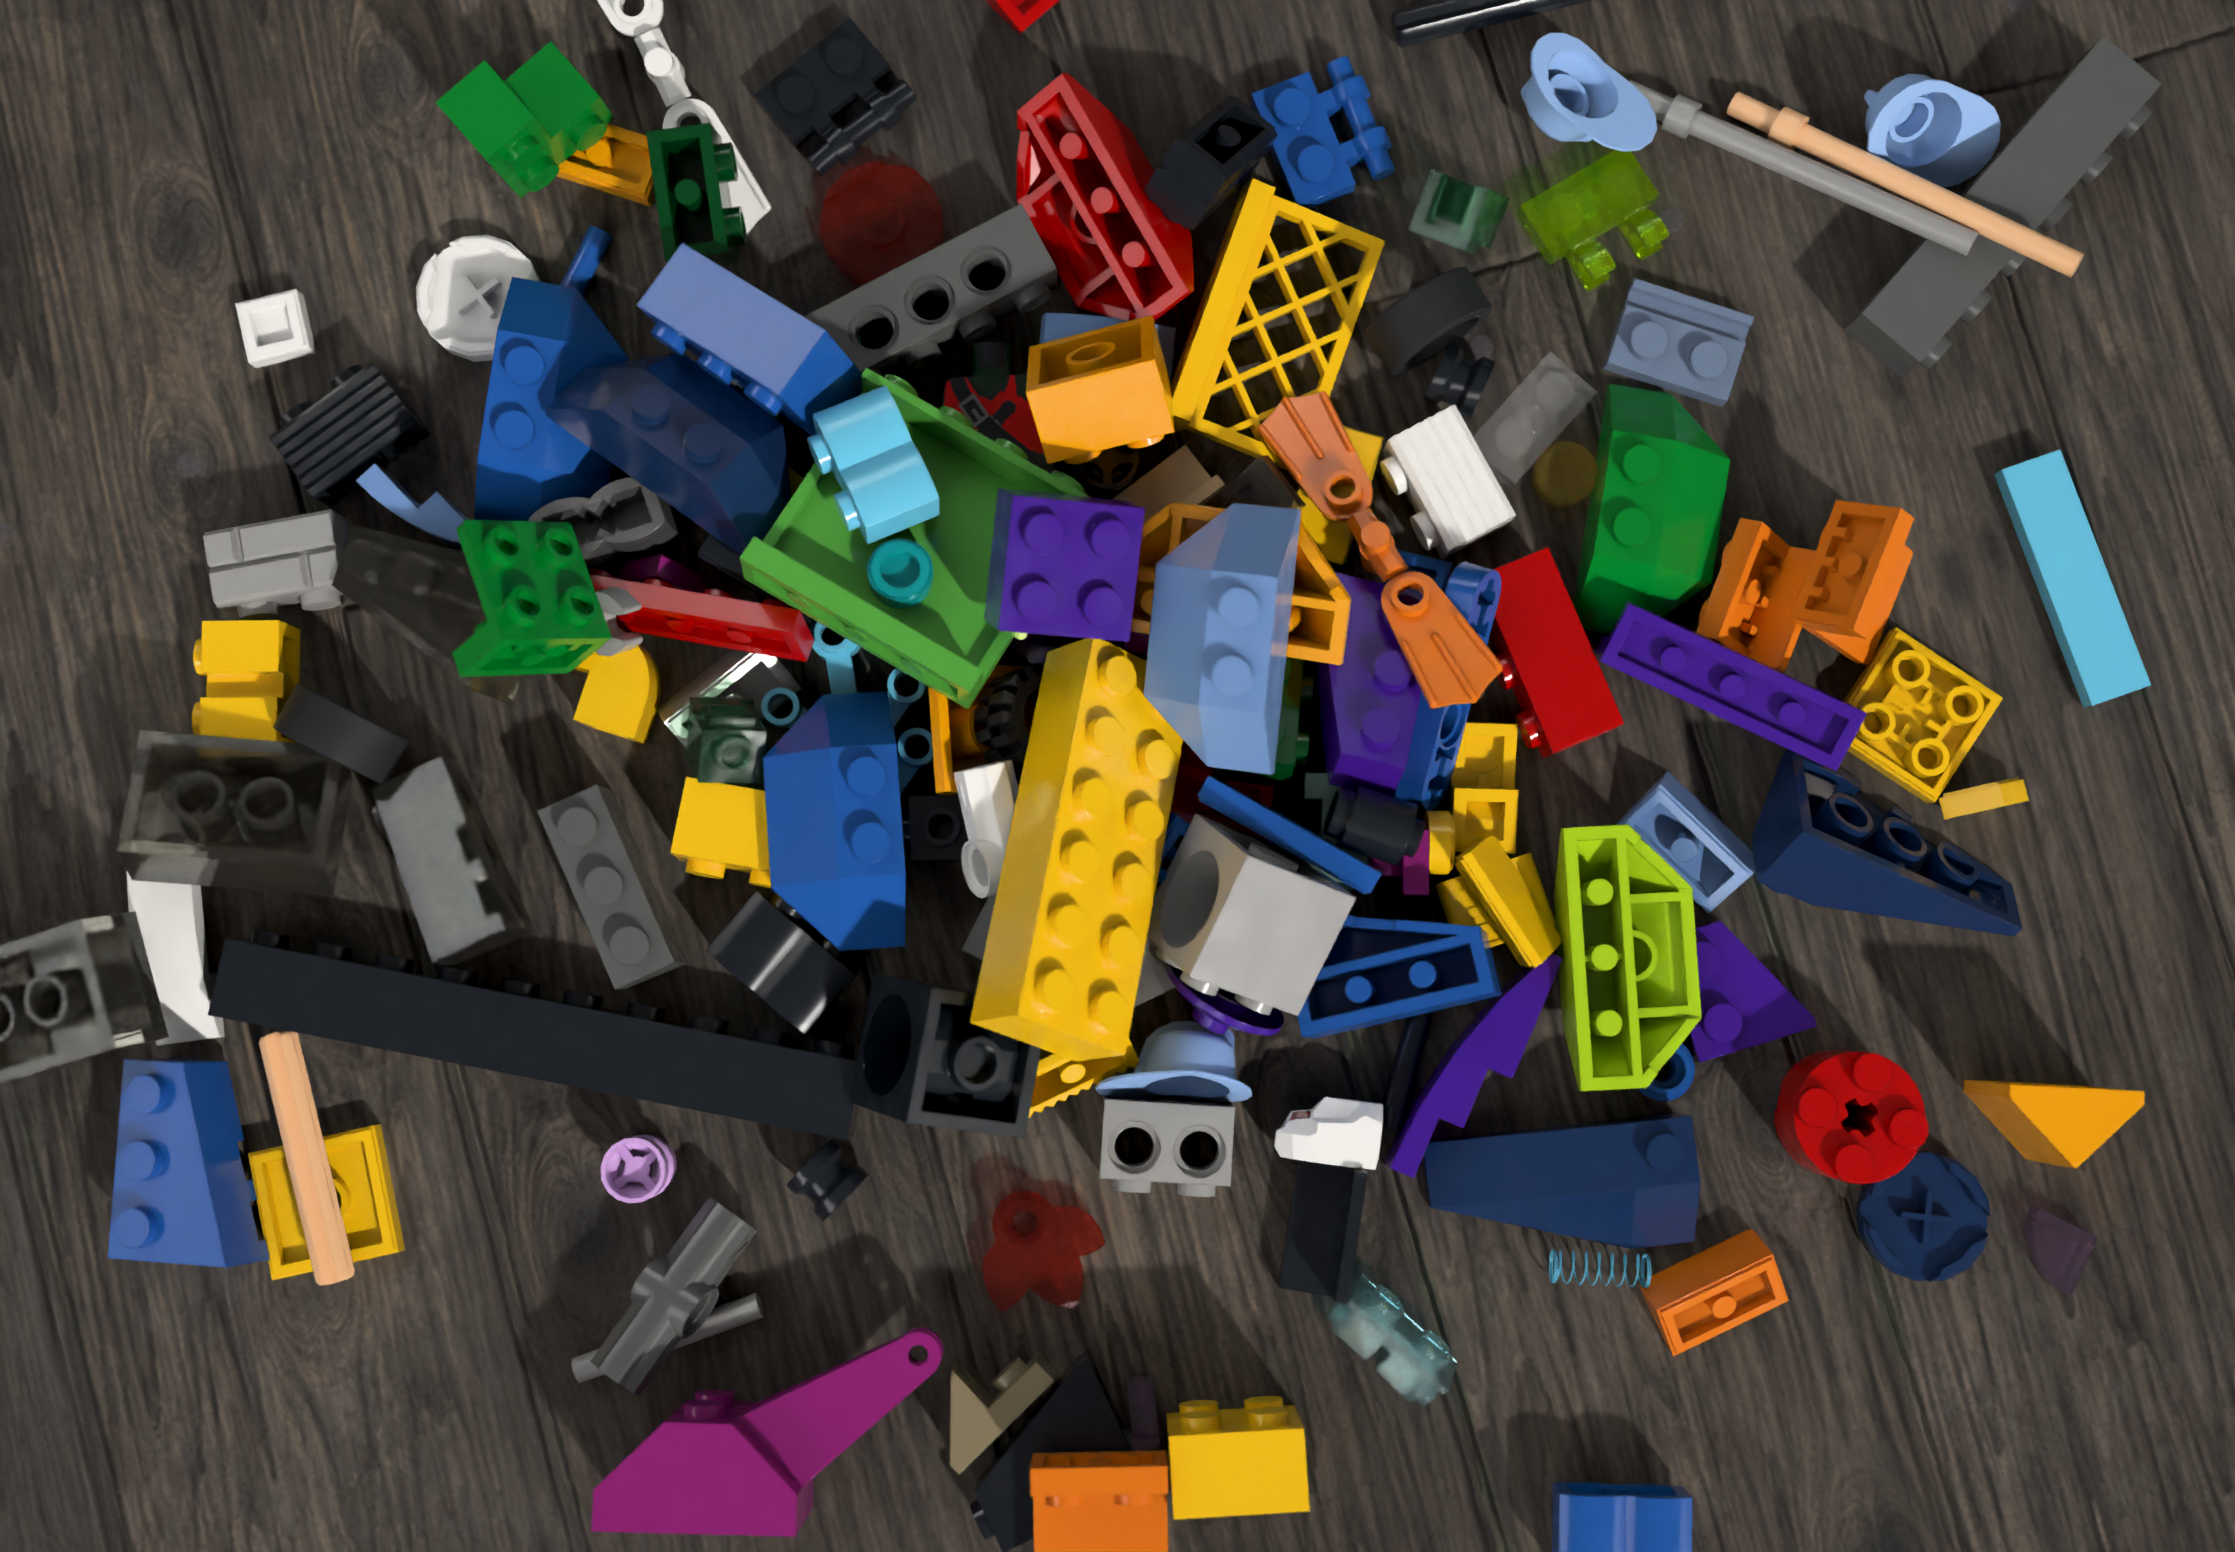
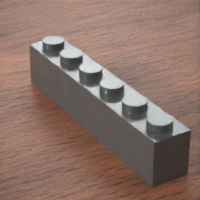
M2103 36L2075 63L1961 196L2032 230L2040 227L2045 232H2048L2073 205L2074 202L2066 197V194L2078 181L2085 187L2088 186L2113 159V156L2105 150L2117 136L2124 141L2128 140L2149 118L2153 110L2145 105V103L2162 83ZM1979 234L1967 256L1923 238L1843 331L1899 378H1902L1918 364L1925 370H1928L1954 342L1946 333L1960 318L1965 324H1968L1992 299L1994 295L1986 287L1994 277L2001 273L2005 278H2008L2027 257Z

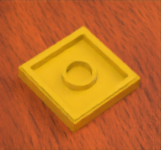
M381 1124L323 1136L353 1262L404 1251L405 1245ZM283 1145L248 1153L264 1240H266L270 1257L268 1263L271 1279L277 1280L312 1272L311 1260Z

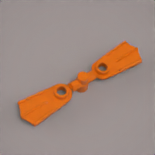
M1321 391L1320 393L1301 397H1283L1273 413L1257 427L1258 434L1319 511L1331 520L1347 524L1359 543L1361 564L1364 569L1372 574H1378L1383 583L1389 580L1381 594L1382 610L1429 707L1435 709L1453 704L1476 703L1487 686L1502 672V664L1432 578L1420 572H1404L1409 568L1395 547L1389 527L1385 523L1378 521L1371 508H1369L1373 499L1371 481L1327 392ZM1340 484H1349L1355 489L1350 497L1344 499L1333 496L1331 492ZM1409 589L1417 590L1423 595L1422 600L1412 606L1401 603L1398 598L1402 592Z

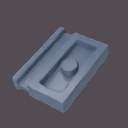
M1635 278L1629 286L1626 302L1621 311L1603 369L1722 407L1728 402L1746 345L1747 333L1752 326L1754 316Z

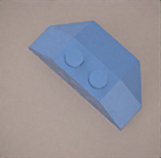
M1233 503L1156 563L1144 696L1207 767L1274 774L1301 509Z

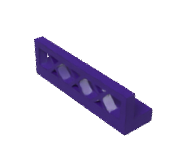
M1628 600L1610 636L1603 635L1595 650L1600 662L1836 772L1867 715L1864 710Z

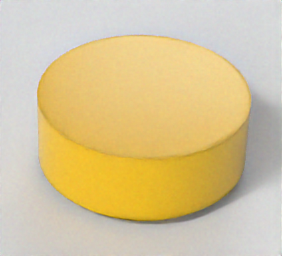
M1426 810L1423 820L1425 821L1424 830H1429V874L1448 875L1453 869L1455 857L1453 815L1449 811Z

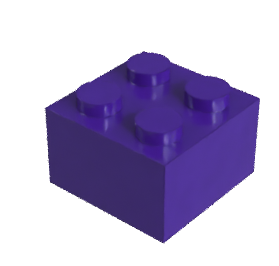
M998 488L984 620L998 631L1130 642L1145 508L1123 500Z

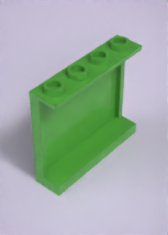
M866 368L861 375L862 392L860 395L882 386H887L903 417L911 439L934 483L939 496L940 515L867 545L859 528L848 531L841 519L833 494L841 492L842 489L833 472L822 475L816 463H814L764 540L762 541L754 536L740 556L744 579L793 608L800 610L810 618L962 707L969 709L1015 632L998 631L984 620L998 488L1083 497L1090 496L1084 494L1085 490L1082 485L1071 476L1056 470L1050 474L1029 462L1027 454L1014 443L1002 438H997L994 442L975 431L970 420L957 410L947 406H941L940 409H937L918 398L916 390L900 377L892 374H886L882 377ZM893 539H907L918 543L927 551L933 564V584L930 592L920 603L908 608H894L883 604L873 595L868 583L867 567L872 553L878 546Z

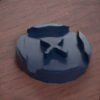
M1919 1151L1910 1163L1894 1176L1880 1182L1862 1185L1856 1205L1858 1233L1870 1256L1889 1272L1916 1281H1944L1969 1269L1984 1250L1989 1234L1986 1233L1988 1225L1987 1216H1990L1989 1200L1977 1177L1957 1160L1928 1151Z

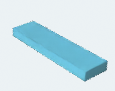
M2059 449L1996 472L1994 474L2083 708L2151 686L2061 450Z

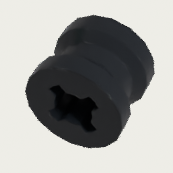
M1448 342L1423 400L1434 405L1440 402L1456 405L1461 416L1470 419L1484 391L1495 361L1484 356L1478 359L1470 358L1463 354L1459 345Z
M1125 444L1105 449L1096 458L1077 464L1079 481L1084 489L1097 498L1113 499L1136 482L1139 472L1138 448H1129Z
M831 1139L797 1172L786 1186L795 1195L805 1194L814 1203V1213L824 1222L860 1186L869 1174L861 1166H850L842 1158V1147Z

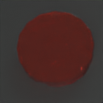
M866 162L845 171L827 191L821 211L820 236L831 262L851 280L865 285L940 246L943 241V212L933 187L915 170L900 165L901 167H898L896 165H885L884 162Z

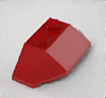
M1061 73L1017 111V130L1021 131L1017 151L1016 201L1018 205L1022 203L1053 260L1057 273L1077 307L1125 321L1152 315L1155 321L1194 291L1192 235L1188 228L1185 229L1180 224L1167 219L1161 209L1147 198L1144 188L1155 171L1130 128L1070 74Z

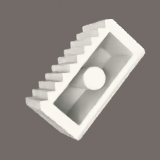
M1451 405L1434 416L1428 417L1424 421L1388 439L1383 449L1386 459L1380 462L1382 473L1389 487L1396 495H1400L1403 492L1406 493L1408 501L1412 504L1416 513L1410 517L1411 525L1422 546L1426 550L1435 547L1442 560L1509 525L1516 516L1456 405Z

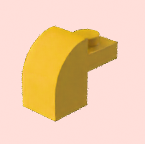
M642 644L629 651L612 656L598 655L595 651L574 669L587 673L588 676L573 720L585 726L647 745L662 694L661 678L654 659Z

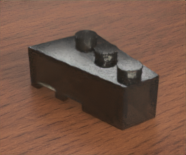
M441 755L371 788L377 807L372 809L374 821L384 839L391 845L400 878L409 896L432 964L469 965L537 932L459 761Z

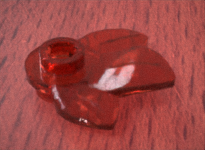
M1020 1190L1007 1195L1000 1201L994 1211L992 1228L996 1241L986 1253L982 1263L983 1278L991 1300L999 1310L1006 1311L1014 1306L1030 1287L1035 1294L1050 1303L1066 1308H1075L1081 1296L1084 1281L1083 1267L1079 1256L1095 1252L1106 1243L1099 1225L1083 1209L1076 1206H1052L1043 1195L1034 1191ZM1020 1211L1033 1213L1037 1219L1036 1229L1029 1234L1017 1232L1012 1222L1014 1215Z

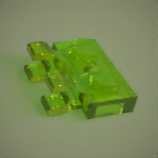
M1614 150L1523 203L1517 212L1518 218L1548 264L1551 265L1566 256L1579 281L1588 292L1610 280L1611 277L1608 273L1616 268L1609 252L1601 243L1595 241V238L1618 225L1632 251L1642 261L1663 248L1661 242L1670 235L1660 217L1652 210L1647 209L1655 204L1659 193L1631 151L1622 152Z

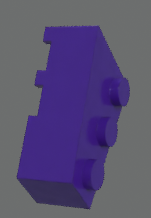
M1335 572L1352 598L1343 664L1334 665L1311 661L1312 670H1315L1320 701L1318 713L1328 784L1337 787L1342 785L1350 789H1354L1359 784L1393 796L1406 769L1421 689L1382 610L1381 594L1386 584ZM1406 590L1400 594L1398 599L1401 603L1412 606L1418 604L1422 600L1423 595L1420 592Z

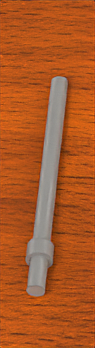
M1629 81L1648 99L1656 114V120L1663 122L1662 129L1678 137L1686 139L1689 134L1964 256L1968 255L1979 234L1975 230L1701 111V103L1677 94L1673 99L1635 81Z

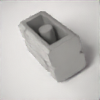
M331 509L205 532V535H203L207 564L211 571L209 578L213 602L217 608L234 615L238 614L239 620L274 619L279 616L278 607L301 603L303 610L330 609L341 605L340 595L359 592L360 586L356 562L353 558L354 549L350 525L346 518Z

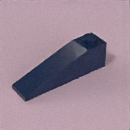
M1789 749L1783 754L1752 835L1756 879L1758 882L1765 884L1776 893L1788 894L1815 906L2013 937L2022 930L2011 883L1951 842L1942 841L1935 846L1923 838L1909 824L1912 816L1895 804L1888 812H1885L1857 793L1861 788L1862 782L1846 771L1838 768L1836 772Z

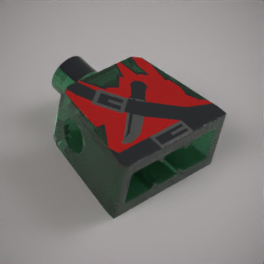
M982 342L973 345V377H952L947 379L942 406L953 408L970 420L975 431L994 442L997 438H1002L1014 443L1027 454L1029 462L1051 474L1052 471L1056 470L1055 462L1047 464L1026 394L1027 374L1011 375L1010 345L1003 342Z

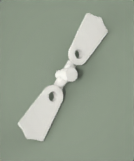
M597 0L616 30L626 36L636 37L634 40L644 59L648 77L656 85L665 106H671L664 117L663 129L680 127L684 118L695 116L701 120V124L710 123L722 137V143H732L737 163L738 181L728 182L732 207L741 206L748 235L755 224L771 210V204L715 111L701 100L685 99L692 95L684 81V67L670 51L658 27L664 13L663 0H644V9L637 16H627L624 14L623 4L625 0Z

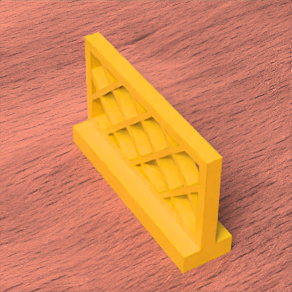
M1252 178L1238 197L1171 381L1174 431L1188 430L1286 469L1257 431V427L1261 425L1260 422L1265 421L1276 407L1257 415L1242 382L1271 369L1282 396L1287 398L1296 397L1282 364L1310 352L1320 374V379L1315 390L1301 396L1326 391L1330 397L1385 241L1274 195L1276 187ZM1276 215L1298 224L1308 247L1280 259L1270 236ZM1316 232L1329 238L1319 241ZM1342 242L1365 252L1358 273L1338 282L1324 249ZM1264 251L1269 264L1257 269ZM1312 255L1326 288L1299 299L1285 270V266ZM1274 272L1287 305L1259 316L1249 294V289L1253 280ZM1353 285L1348 301H1346L1342 290ZM1330 295L1341 320L1336 332L1317 340L1303 307ZM1244 309L1248 322L1236 326L1241 311ZM1292 312L1306 345L1278 357L1263 324ZM1253 329L1267 362L1238 374L1228 352V347L1233 337ZM1332 343L1326 359L1321 347ZM1223 367L1228 379L1215 385L1220 369ZM1232 387L1246 420L1225 428L1203 419L1210 397ZM1250 427L1255 439L1238 432Z

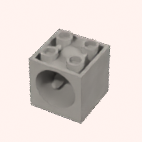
M1195 813L1167 871L1168 874L1165 881L1162 882L1153 901L1147 936L1158 946L1155 953L1156 956L1164 962L1182 969L1183 972L1180 979L1200 992L1215 996L1219 988L1235 993L1234 998L1239 1003L1258 1013L1270 1015L1274 1007L1298 1016L1356 897L1317 867L1286 849Z

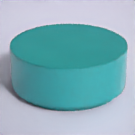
M907 539L889 540L878 546L869 559L867 567L869 587L873 595L883 604L894 608L912 607L920 603L930 592L933 584V564L927 551L918 543Z

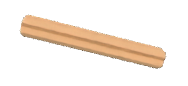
M286 1030L270 1033L259 1040L262 1060L315 1281L318 1285H330L347 1280L354 1275L353 1260L298 1033Z

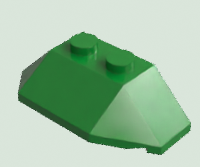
M1609 384L1607 386L1573 603L1585 632L1610 636L1627 600L1664 617L1712 583L1730 458L1670 393Z

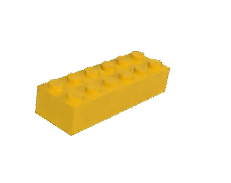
M1091 638L1070 643L1048 651L1046 654L970 1019L972 1024L1074 1061L1121 1056L1126 1053L1183 739L1144 696L1147 661L1102 639Z

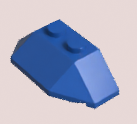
M512 277L497 329L477 457L474 520L529 521L528 519L537 510L553 501L569 497L590 499L599 489L610 483L613 464L545 416L546 408L587 368L629 361L628 356L576 288Z
M884 691L822 695L763 757L771 889L839 951L905 947L906 872L897 746L888 693Z

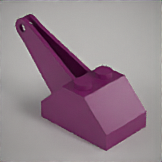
M913 1328L905 1334L755 1404L752 1401H735V1392L730 1390L709 1389L695 1392V1400H687L593 1490L591 1532L796 1537L813 1509L814 1477L936 1371L944 1352L940 1337L929 1328ZM916 1345L923 1346L928 1352V1358L925 1360L915 1359L911 1354V1348Z

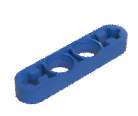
M1463 562L1454 569L1444 594L1487 645L1500 599L1501 577L1496 570L1470 562ZM1421 691L1406 769L1395 791L1397 798L1417 804V807L1427 811L1436 809L1442 802L1451 782L1471 703L1453 704L1431 709Z

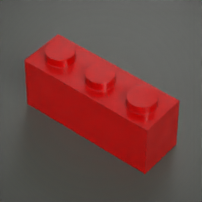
M1544 548L1493 569L1499 572L1501 577L1500 599L1490 632L1491 641L1497 652L1494 655L1502 664V672L1496 678L1503 690L1507 691L1512 688L1522 711L1515 715L1516 723L1529 749L1537 747L1542 759L1623 725L1624 721L1549 548Z

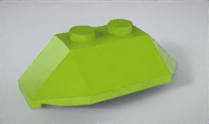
M1629 825L1562 828L1560 831L1554 888L1556 930L1562 940L1561 944L1557 947L1558 956L1563 958L1559 966L1562 1025L1578 1091L1647 1088L1658 1075L1657 1072L1676 1052L1702 1018L1693 889L1659 854L1640 839L1641 836Z

